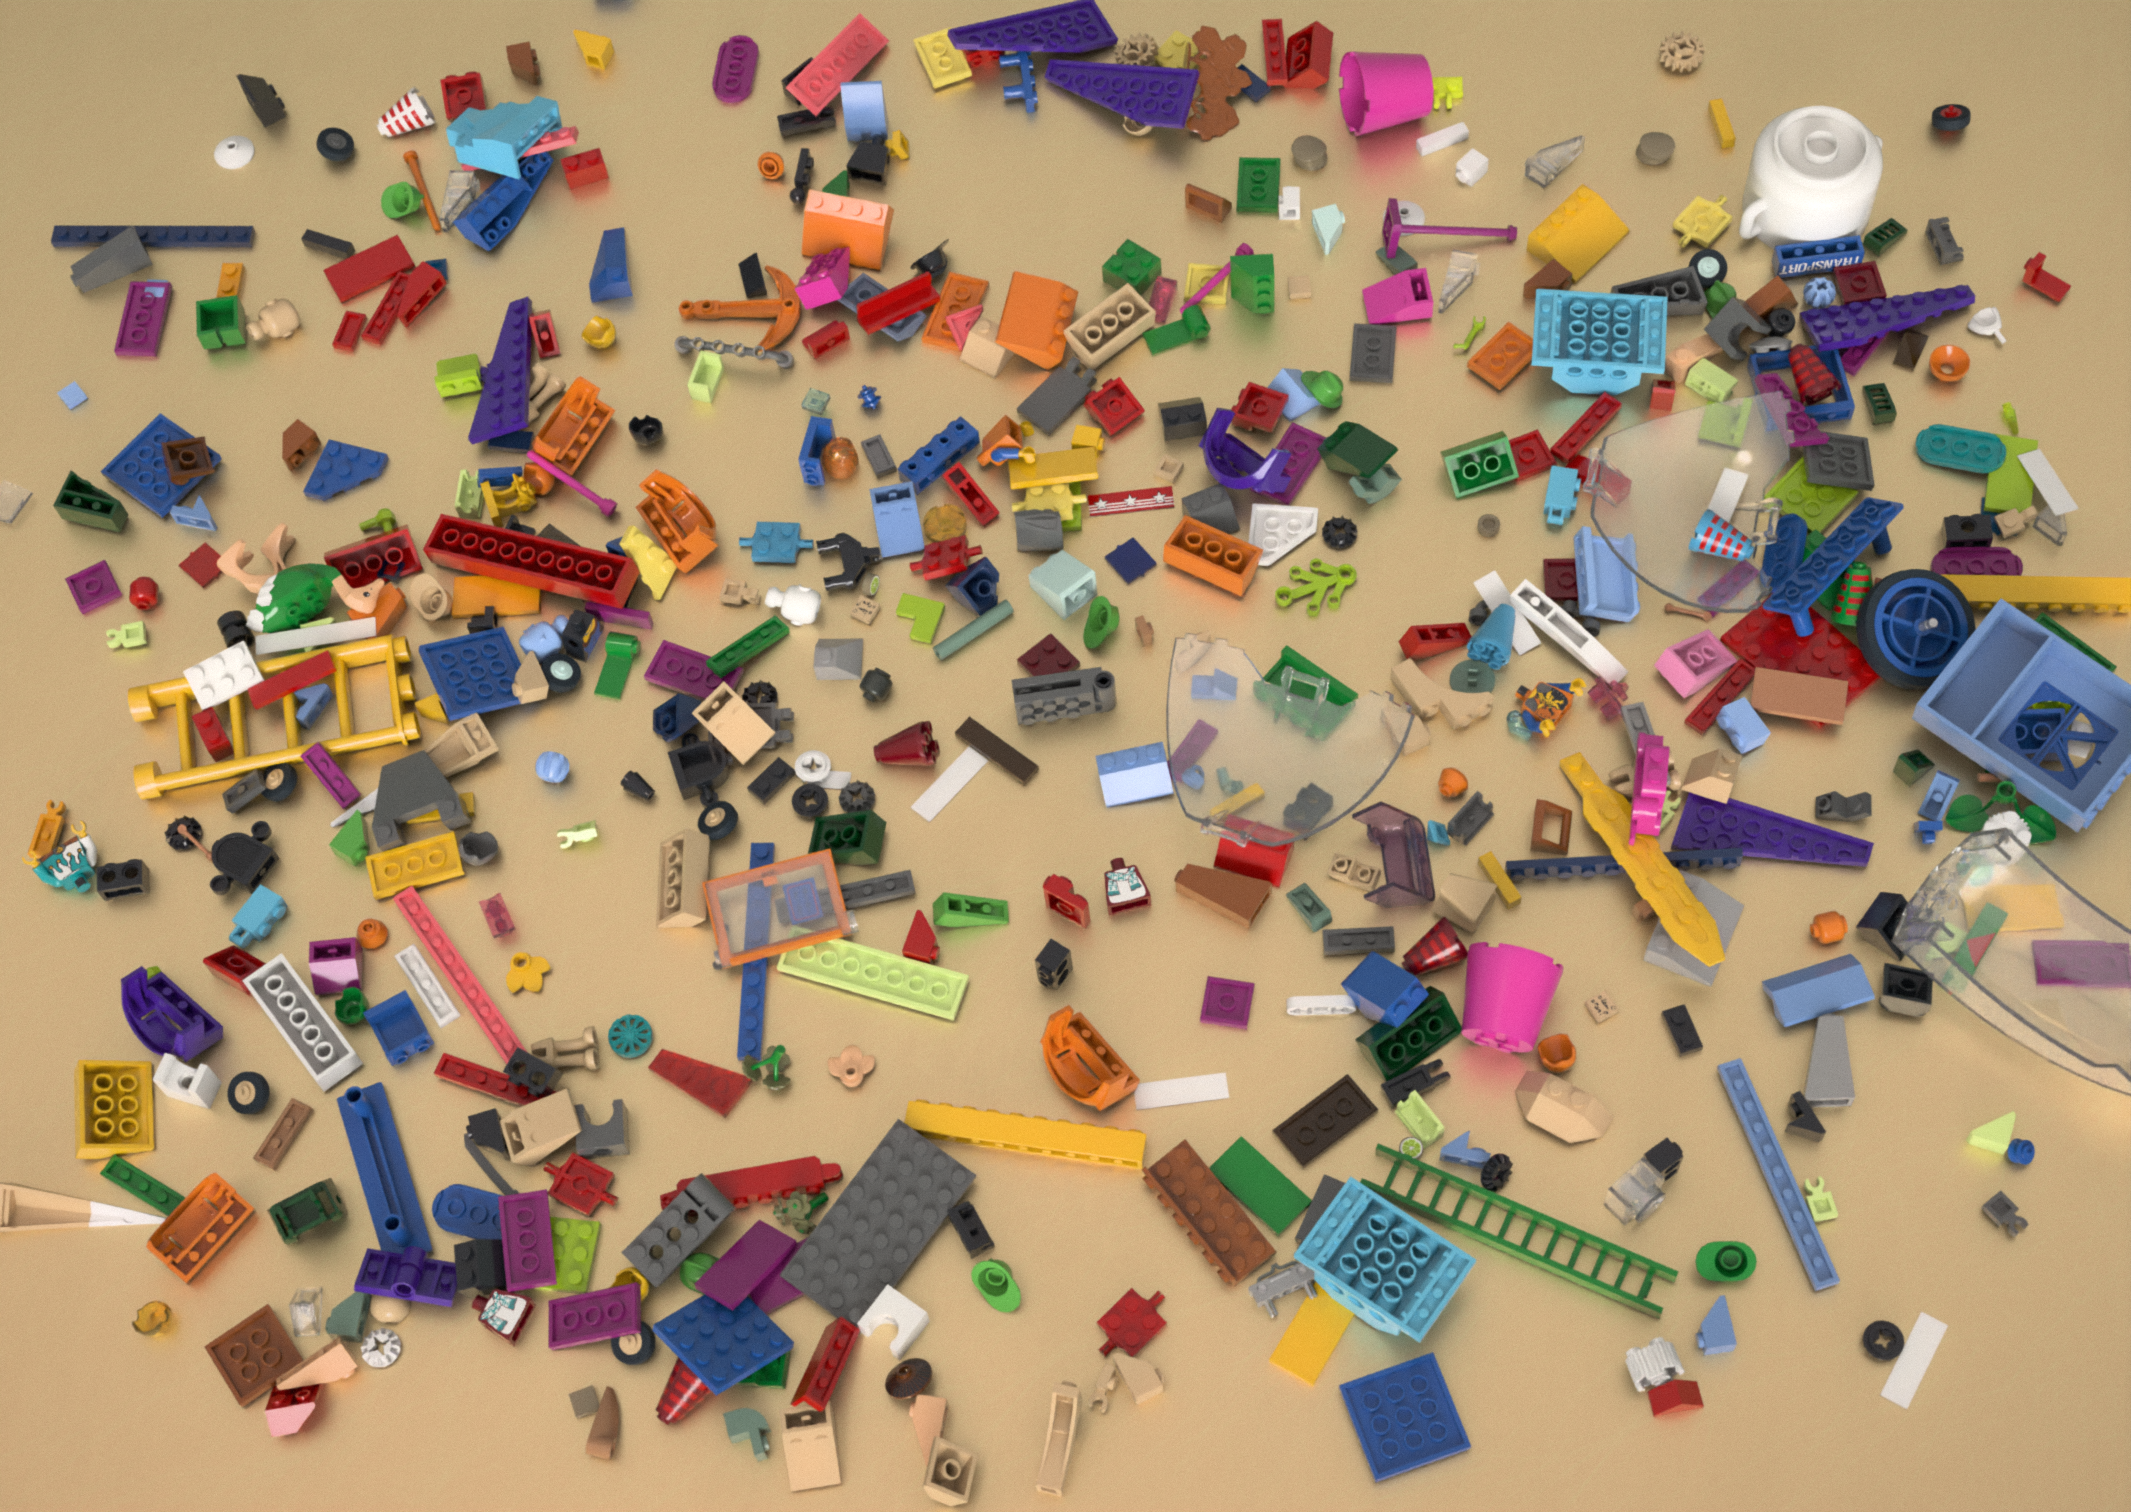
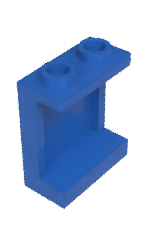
M810 417L798 458L803 481L809 485H825L820 455L823 448L833 450L836 448L837 440L832 419Z
M406 990L363 1012L383 1048L386 1058L392 1066L405 1062L408 1057L417 1052H424L430 1045L434 1044Z

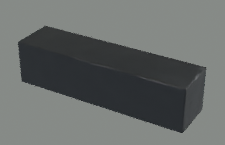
M309 229L306 230L301 238L305 247L347 259L355 252L351 242Z

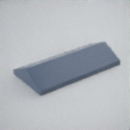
M862 273L848 285L843 297L838 299V301L857 313V304L889 289L865 273ZM921 311L916 312L880 330L896 341L904 340L914 335L926 318V314Z

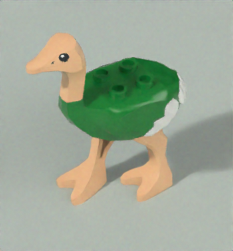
M281 523L274 529L260 549L261 553L272 563L274 573L253 575L243 570L253 559L254 555L250 551L244 552L245 541L242 539L235 542L217 560V566L222 572L240 581L250 592L259 594L256 609L250 611L246 626L255 632L269 634L300 629V625L311 621L329 604L333 586L347 606L361 613H372L376 607L379 591L385 583L380 578L365 587L354 589L350 587L344 576L335 567L307 563L286 568L283 557L296 539L292 535L286 536L288 526L284 523Z

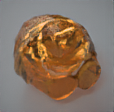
M838 437L831 440L823 452L822 465L825 471L836 479L843 480L851 477L857 465H859L858 454L849 438Z

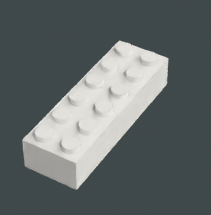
M282 953L242 980L324 1092L363 1064Z

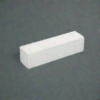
M1464 122L1455 124L1417 139L1416 148L1421 157L1467 140L1469 130Z

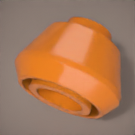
M765 152L758 159V170L768 179H777L783 174L784 160L778 153Z
M1452 767L1444 768L1438 781L1439 791L1446 797H1456L1467 791L1468 780L1459 770Z
M365 919L358 926L356 938L362 947L374 949L385 942L388 930L386 925L380 920Z

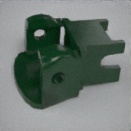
M328 1178L274 1204L267 1211L282 1241L290 1245L299 1241V1235L330 1219L333 1222L340 1220L345 1214V1205L332 1178ZM319 1192H326L335 1212L328 1215L318 1195ZM281 1218L285 1221L288 1230H286Z

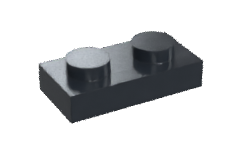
M778 757L747 787L748 792L765 804L796 772Z
M1685 1004L1662 1011L1661 1016L1679 1057L1703 1049Z

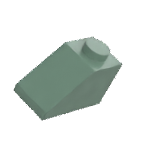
M355 1292L333 1308L331 1317H328L325 1328L327 1334L333 1340L340 1336L346 1342L362 1343L372 1295Z

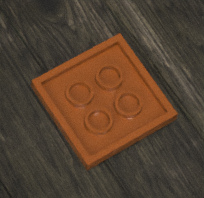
M269 1304L204 1346L241 1407H244L275 1386L278 1377L304 1361Z

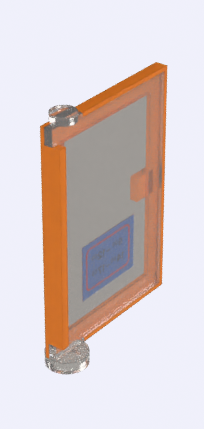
M830 849L702 882L718 950L713 951L716 964H722L723 969L859 932L853 909L846 911Z

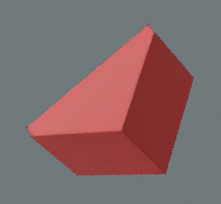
M1653 379L1650 409L1672 410L1676 390L1675 381Z
M1675 1379L1647 1391L1654 1417L1704 1407L1697 1381Z

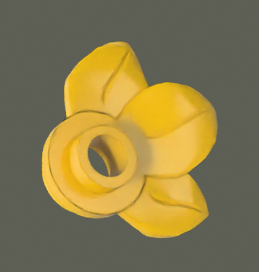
M518 952L510 961L511 970L506 975V983L512 993L518 991L522 986L531 992H539L543 985L541 974L550 970V965L541 956L531 957L528 953ZM521 962H526L523 967H519Z

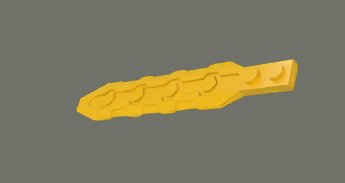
M1581 752L1561 759L1559 766L1583 798L1584 817L1594 831L1600 834L1610 848L1614 859L1619 865L1623 866L1636 884L1635 888L1642 898L1648 901L1661 919L1660 923L1672 940L1708 967L1724 961L1725 955L1716 921L1703 903L1699 902L1693 895L1678 869L1673 867L1666 858L1654 836L1636 833L1634 846L1629 845L1632 806L1624 795L1604 785Z

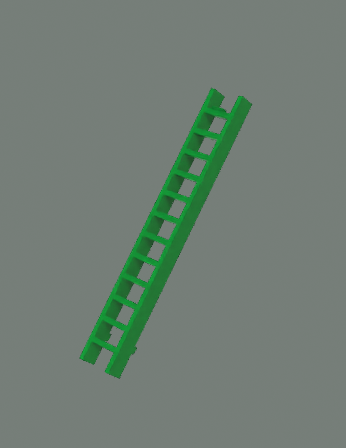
M1378 1143L1375 1155L1394 1162V1165L1383 1187L1363 1178L1360 1183L1390 1203L1660 1319L1663 1308L1644 1300V1298H1647L1653 1284L1651 1279L1655 1274L1675 1283L1678 1271L1416 1160L1408 1154H1402ZM1400 1166L1417 1172L1406 1197L1390 1189ZM1423 1175L1439 1182L1429 1207L1412 1200ZM1446 1185L1462 1192L1452 1216L1435 1210ZM1468 1195L1485 1201L1475 1226L1458 1220ZM1491 1204L1508 1211L1498 1236L1481 1230ZM1514 1214L1531 1221L1521 1246L1504 1239ZM1537 1224L1554 1231L1544 1256L1527 1249ZM1560 1234L1577 1241L1567 1266L1550 1259ZM1583 1244L1601 1251L1591 1276L1573 1269ZM1607 1254L1624 1261L1614 1286L1596 1279ZM1630 1264L1648 1271L1638 1296L1620 1289Z

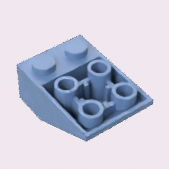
M913 482L869 489L882 558L924 550L925 546Z

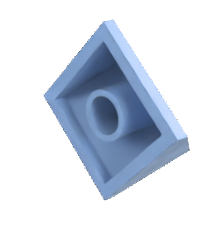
M1282 368L1267 388L1289 395V400L1282 414L1291 422L1321 403L1316 400L1301 381L1303 374L1301 370Z

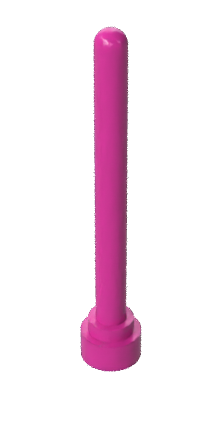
M1242 243L1236 249L1235 256L1254 255V251L1248 244ZM1230 261L1180 308L1181 314L1186 308L1200 302L1230 273Z
M533 450L527 452L529 459L598 505V509L601 510L603 515L609 518L615 511L618 503L612 499L601 498Z

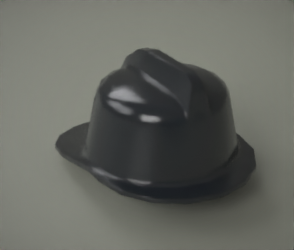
M949 239L941 243L932 252L919 258L911 265L910 269H917L921 274L929 272L931 279L941 275L947 267V260L942 249L949 242Z

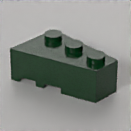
M70 471L53 505L64 520L116 532L121 531L128 517L127 511L119 500L102 489L99 490L86 479L83 480L73 471Z

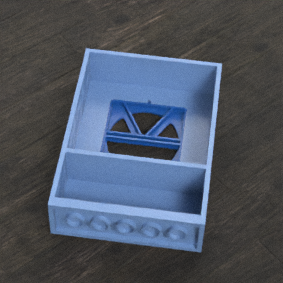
M2001 598L1918 701L1912 716L1913 720L2000 780L2012 782L2016 787V791L2077 833L2082 827L2086 829L2089 827L2099 812L2098 810L2101 811L2113 792L2115 793L2125 777L2131 773V685ZM2042 701H2058L2071 705L2072 708L2031 760L2026 757L2019 747L2016 738V724L2022 712L2029 706ZM2082 713L2091 723L2094 733L2069 731L2067 728L2078 714ZM2060 739L2095 743V749L2085 764L2079 768H2074ZM2052 747L2064 771H2052L2040 767L2039 764Z

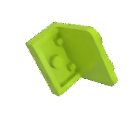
M477 354L439 360L436 363L438 376L434 378L441 398L483 389Z

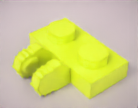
M1432 77L1434 109H1439V99L1446 98V107L1451 109L1452 98H1463L1462 77Z

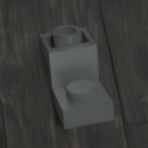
M1833 791L1816 797L1817 819L1853 822L1872 816L1871 794L1867 792L1846 798Z

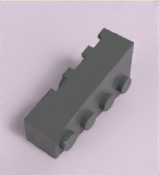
M1694 266L1612 286L1610 293L1668 297L1667 316L1703 315L1708 303Z

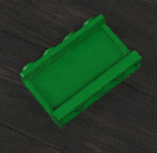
M1287 645L1282 649L1281 658L1260 682L1255 680L1253 683V693L1259 701L1267 702L1275 712L1284 714L1295 726L1303 727L1311 737L1320 739L1324 743L1358 705V694Z

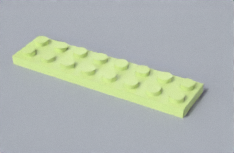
M793 926L788 939L814 933V931ZM839 938L782 953L777 965L778 971L953 1021L969 981V975Z

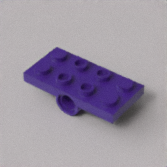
M416 1246L405 1248L403 1254L367 1248L354 1284V1291L452 1307L457 1292L456 1266L453 1262L429 1259L426 1251Z

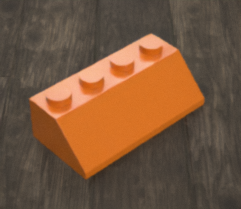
M1184 515L1164 544L1163 562L1242 596L1253 579L1263 554V549Z

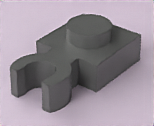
M1999 1191L1981 1207L1999 1227L2005 1223L2009 1234L2013 1237H2016L2019 1233L2015 1229L2014 1224H2019L2023 1229H2026L2028 1226L2026 1219L2015 1215L2019 1208L2002 1191Z

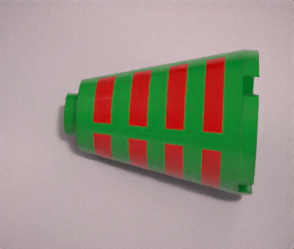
M1854 561L1852 565L1847 567L1831 613L1832 621L1856 626L1861 602L1873 587L1871 567L1866 566V562Z

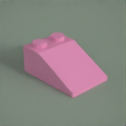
M1707 629L1666 648L1654 666L1675 690L1685 698L1698 692L1728 671L1738 660Z

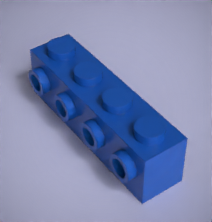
M961 416L957 420L950 422L946 429L940 434L933 436L928 444L920 447L911 458L900 464L899 468H897L900 481L902 483L912 481L914 492L918 495L980 443L978 430Z

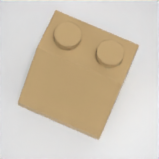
M981 316L969 331L960 361L996 379L1014 355V352L995 342L999 325Z
M1719 748L1692 758L1681 790L1727 804L1743 755Z

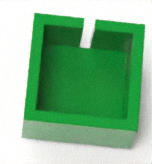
M1128 238L1116 250V255L1113 254L1102 266L1103 282L1116 290H1119L1128 283L1140 296L1162 274L1161 258Z
M238 295L196 301L197 337L204 350L223 347V343H226L227 346L246 343L245 309Z

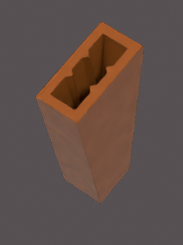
M1188 863L1183 870L1180 869L1174 882H1176V892L1248 930L1272 894V883L1269 881Z

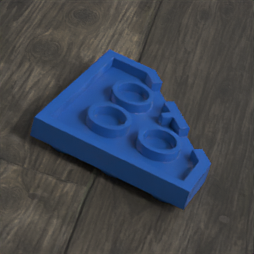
M329 439L303 492L307 497L326 501L339 491L344 490L346 492L361 485L360 482L370 477L374 479L381 476L389 459L388 455Z

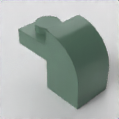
M1384 464L1371 478L1353 476L1349 484L1353 487V491L1357 496L1364 498L1368 504H1373L1389 495L1402 479L1390 464Z
M740 1408L723 1413L731 1442L734 1444L750 1439L757 1461L768 1459L766 1451L770 1450L767 1436L763 1434L770 1433L771 1429L762 1414L750 1408Z

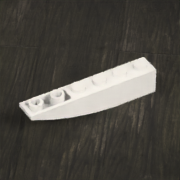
M1527 579L1510 595L1509 603L1612 689L1628 673L1625 667L1588 631Z

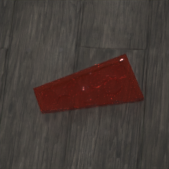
M661 1049L648 1066L649 1071L723 1118L727 1117L753 1082L752 1079H748L745 1075L665 1049Z

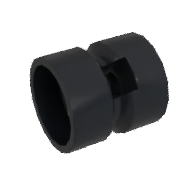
M229 611L217 620V625L227 648L241 641H245L249 648L255 642L252 630L246 626L247 619L242 611Z

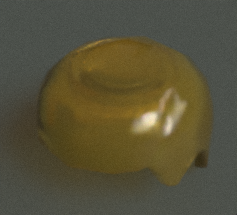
M158 1300L148 1302L141 1309L137 1310V1320L132 1321V1326L137 1333L149 1338L160 1337L167 1332L171 1325L173 1315L171 1308L166 1303Z

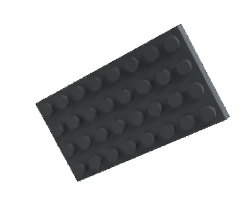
M898 1119L782 1271L780 1277L835 1318L841 1316L859 1329L857 1323L887 1284L892 1288L896 1286L948 1216L947 1210L955 1207L975 1180L976 1174Z

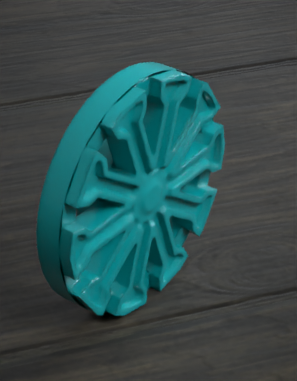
M628 1014L613 1022L608 1033V1040L612 1050L625 1058H633L643 1054L650 1047L653 1039L650 1024L639 1015ZM631 1020H635L634 1023H633V1025H632V1027H631V1022H630V1021H631ZM625 1022L626 1028L621 1023ZM618 1028L622 1032H616L615 1029ZM640 1039H645L647 1041L646 1043H642ZM636 1045L640 1047L638 1051L635 1050ZM627 1047H630L629 1052H625Z

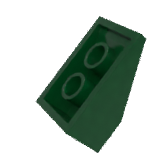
M1345 421L1338 426V429L1323 441L1317 450L1328 469L1371 478L1398 451V448L1364 426Z
M872 810L816 817L808 854L830 849L834 863L859 866L878 863L887 822Z

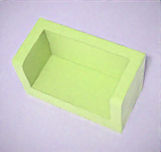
M700 350L687 384L691 399L712 403L724 371L720 354Z

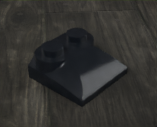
M1884 963L1879 1004L1887 1011L1914 1017L1924 1016L1930 1011L1932 1005L1933 973Z

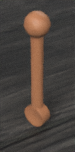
M1671 603L1665 605L1667 612L1676 611L1702 617L1704 621H1709L1712 617L1708 611L1700 613L1675 607Z
M179 825L177 828L178 832L188 837L206 854L208 860H212V851H208L187 831L185 825Z

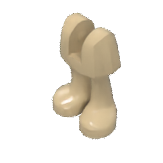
M535 363L531 369L534 379L530 384L529 400L543 386L545 387L531 402L529 401V423L539 416L537 410L545 401L566 387V384L559 376L554 373L550 374L539 363Z
M1669 749L1668 773L1671 782L1666 788L1677 791L1681 789V780L1677 769H1674V759ZM1626 764L1609 772L1608 775L1612 783L1630 780L1629 782L1617 785L1613 790L1624 795L1626 799H1632L1635 766L1632 767Z
M594 1026L584 1028L583 1036L577 1039L555 1041L553 1037L531 1044L532 1054L546 1055L538 1059L557 1070L559 1067L586 1066L590 1070L599 1068L600 1058L597 1051L599 1050V1042ZM586 1050L580 1054L559 1056L561 1052Z

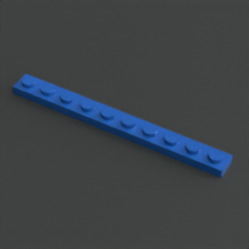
M751 843L749 870L774 863V843ZM763 880L748 884L744 951L769 945L773 886L765 888ZM768 957L743 963L737 1049L738 1061H744L746 1055H750L755 1060H762Z

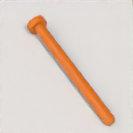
M407 151L404 153L403 159L411 168L420 194L424 195L422 200L434 230L439 231L441 225L417 164L418 155L415 151Z

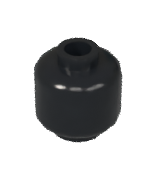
M1785 308L1773 310L1764 320L1772 328L1767 334L1769 337L1778 336L1785 338L1794 329L1796 323L1793 313Z

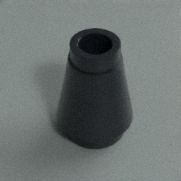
M630 770L621 780L620 785L624 787L623 790L641 799L649 801L655 794V790L638 772L634 773Z

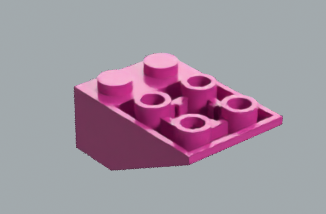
M849 247L843 249L835 248L828 254L823 255L821 253L812 258V262L805 269V273L795 287L806 310L843 297L848 288Z
M1426 268L1405 270L1362 289L1369 324L1380 325L1429 318L1433 315L1434 302Z

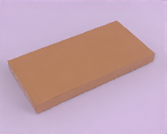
M1756 667L1750 705L1755 712L1842 725L1848 681Z

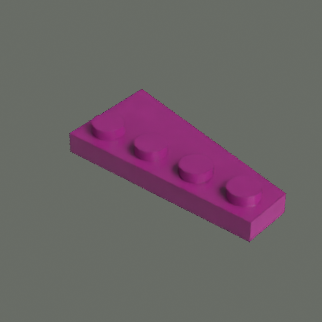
M1777 373L1758 374L1754 381L1788 447L1827 444L1830 439L1826 433L1820 432L1817 428L1819 424L1814 418L1810 419L1804 412L1805 407L1801 402L1793 399V392Z

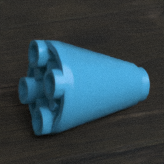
M1500 604L1467 643V656L1470 659L1480 660L1495 670H1499L1501 666L1509 663L1516 617L1515 609L1512 606Z

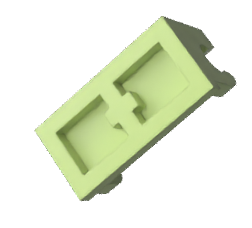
M1702 358L1689 370L1685 385L1709 401L1723 404L1733 394L1731 390L1737 385L1739 380L1705 358Z
M460 470L455 509L462 519H481L484 494L482 488H479L477 484L478 471H476L475 476H470L467 470Z
M1416 1090L1409 1094V1098L1405 1102L1399 1101L1395 1114L1413 1137L1418 1138L1422 1142L1424 1149H1426L1444 1136L1445 1127Z

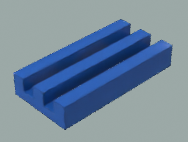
M522 466L478 469V487L481 488L480 484L489 481L491 487L511 486V483L514 481L512 474L521 477L523 474Z

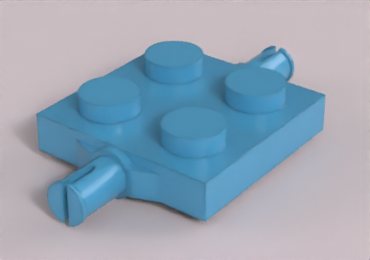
M757 521L753 537H739V546H752V562L796 563L797 553L800 548L813 549L814 540L800 538V523Z

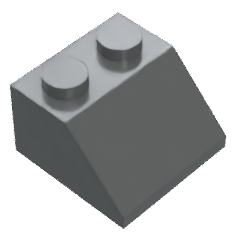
M1221 483L1181 498L1183 515L1227 534L1240 531L1231 499Z

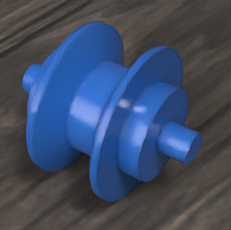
M863 385V389L857 396L858 399L863 398L864 400L862 407L877 408L876 404L881 399V396L875 395L877 388Z
M2016 1138L2010 1142L2008 1146L2010 1161L2026 1165L2033 1160L2035 1149L2031 1141Z

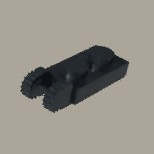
M831 107L824 108L817 116L809 109L777 116L781 136L820 129L821 127L827 129L834 127L836 124V119L831 117L834 115V110Z
M1437 1059L1426 1065L1422 1064L1382 1083L1381 1089L1391 1107L1397 1106L1401 1100L1405 1102L1409 1098V1094L1414 1090L1420 1095L1449 1080L1451 1076L1447 1071L1432 1078L1429 1074L1443 1066L1442 1060Z

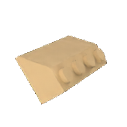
M1127 283L1066 328L1063 333L1076 358L1087 369L1091 368L1094 370L1153 326L1156 311Z
M686 828L660 843L656 927H693L706 920V897L702 882L707 881L709 873L708 856L710 846L708 835Z

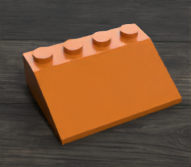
M809 190L804 214L802 255L814 257L821 253L823 255L828 254L835 248L843 249L849 247L850 265L881 271L894 209L885 204Z
M1017 271L1013 272L995 342L1038 366L1050 370L1062 361L1067 341L1063 331L1071 325L1078 291L1059 281Z

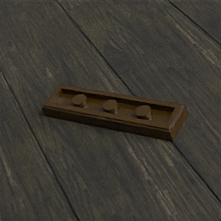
M970 716L955 731V736L1023 785L1039 770L1037 764Z

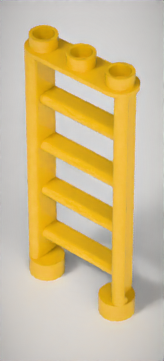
M393 634L256 662L264 680H267L327 650L331 653L337 669L334 672L341 737L320 741L331 756L401 741L406 746L410 744V740L421 738L417 714L415 712L407 713L406 709L407 701L416 700V689L412 675H402L401 664L412 661L410 645L406 636L395 638ZM386 661L394 726L355 734L348 668ZM186 677L128 689L129 707L136 722L158 718V707L176 704L181 770L162 774L156 761L135 765L133 769L134 782L138 795L142 800L163 796L164 790L251 773L255 769L261 771L267 769L270 765L285 762L288 764L304 762L300 756L316 744L302 745L300 723L296 718L299 710L298 699L293 692L283 697L288 748L249 756L244 692L229 699L234 759L196 767L191 701L197 699Z

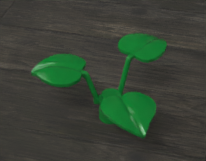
M2010 781L2000 782L1995 796L1983 807L1981 800L1976 796L1968 794L1958 797L1951 804L1945 818L1946 823L1956 830L1969 833L1982 830L1989 818L1985 810L1989 809L1994 802L1997 801L2002 805L2012 803L2020 819L2023 818V822H2027V827H2030V844L2052 841L2056 838L2055 824L2044 809L2039 806L2030 805L2025 808L2023 814L2021 813L2017 799L2014 798L2016 787Z

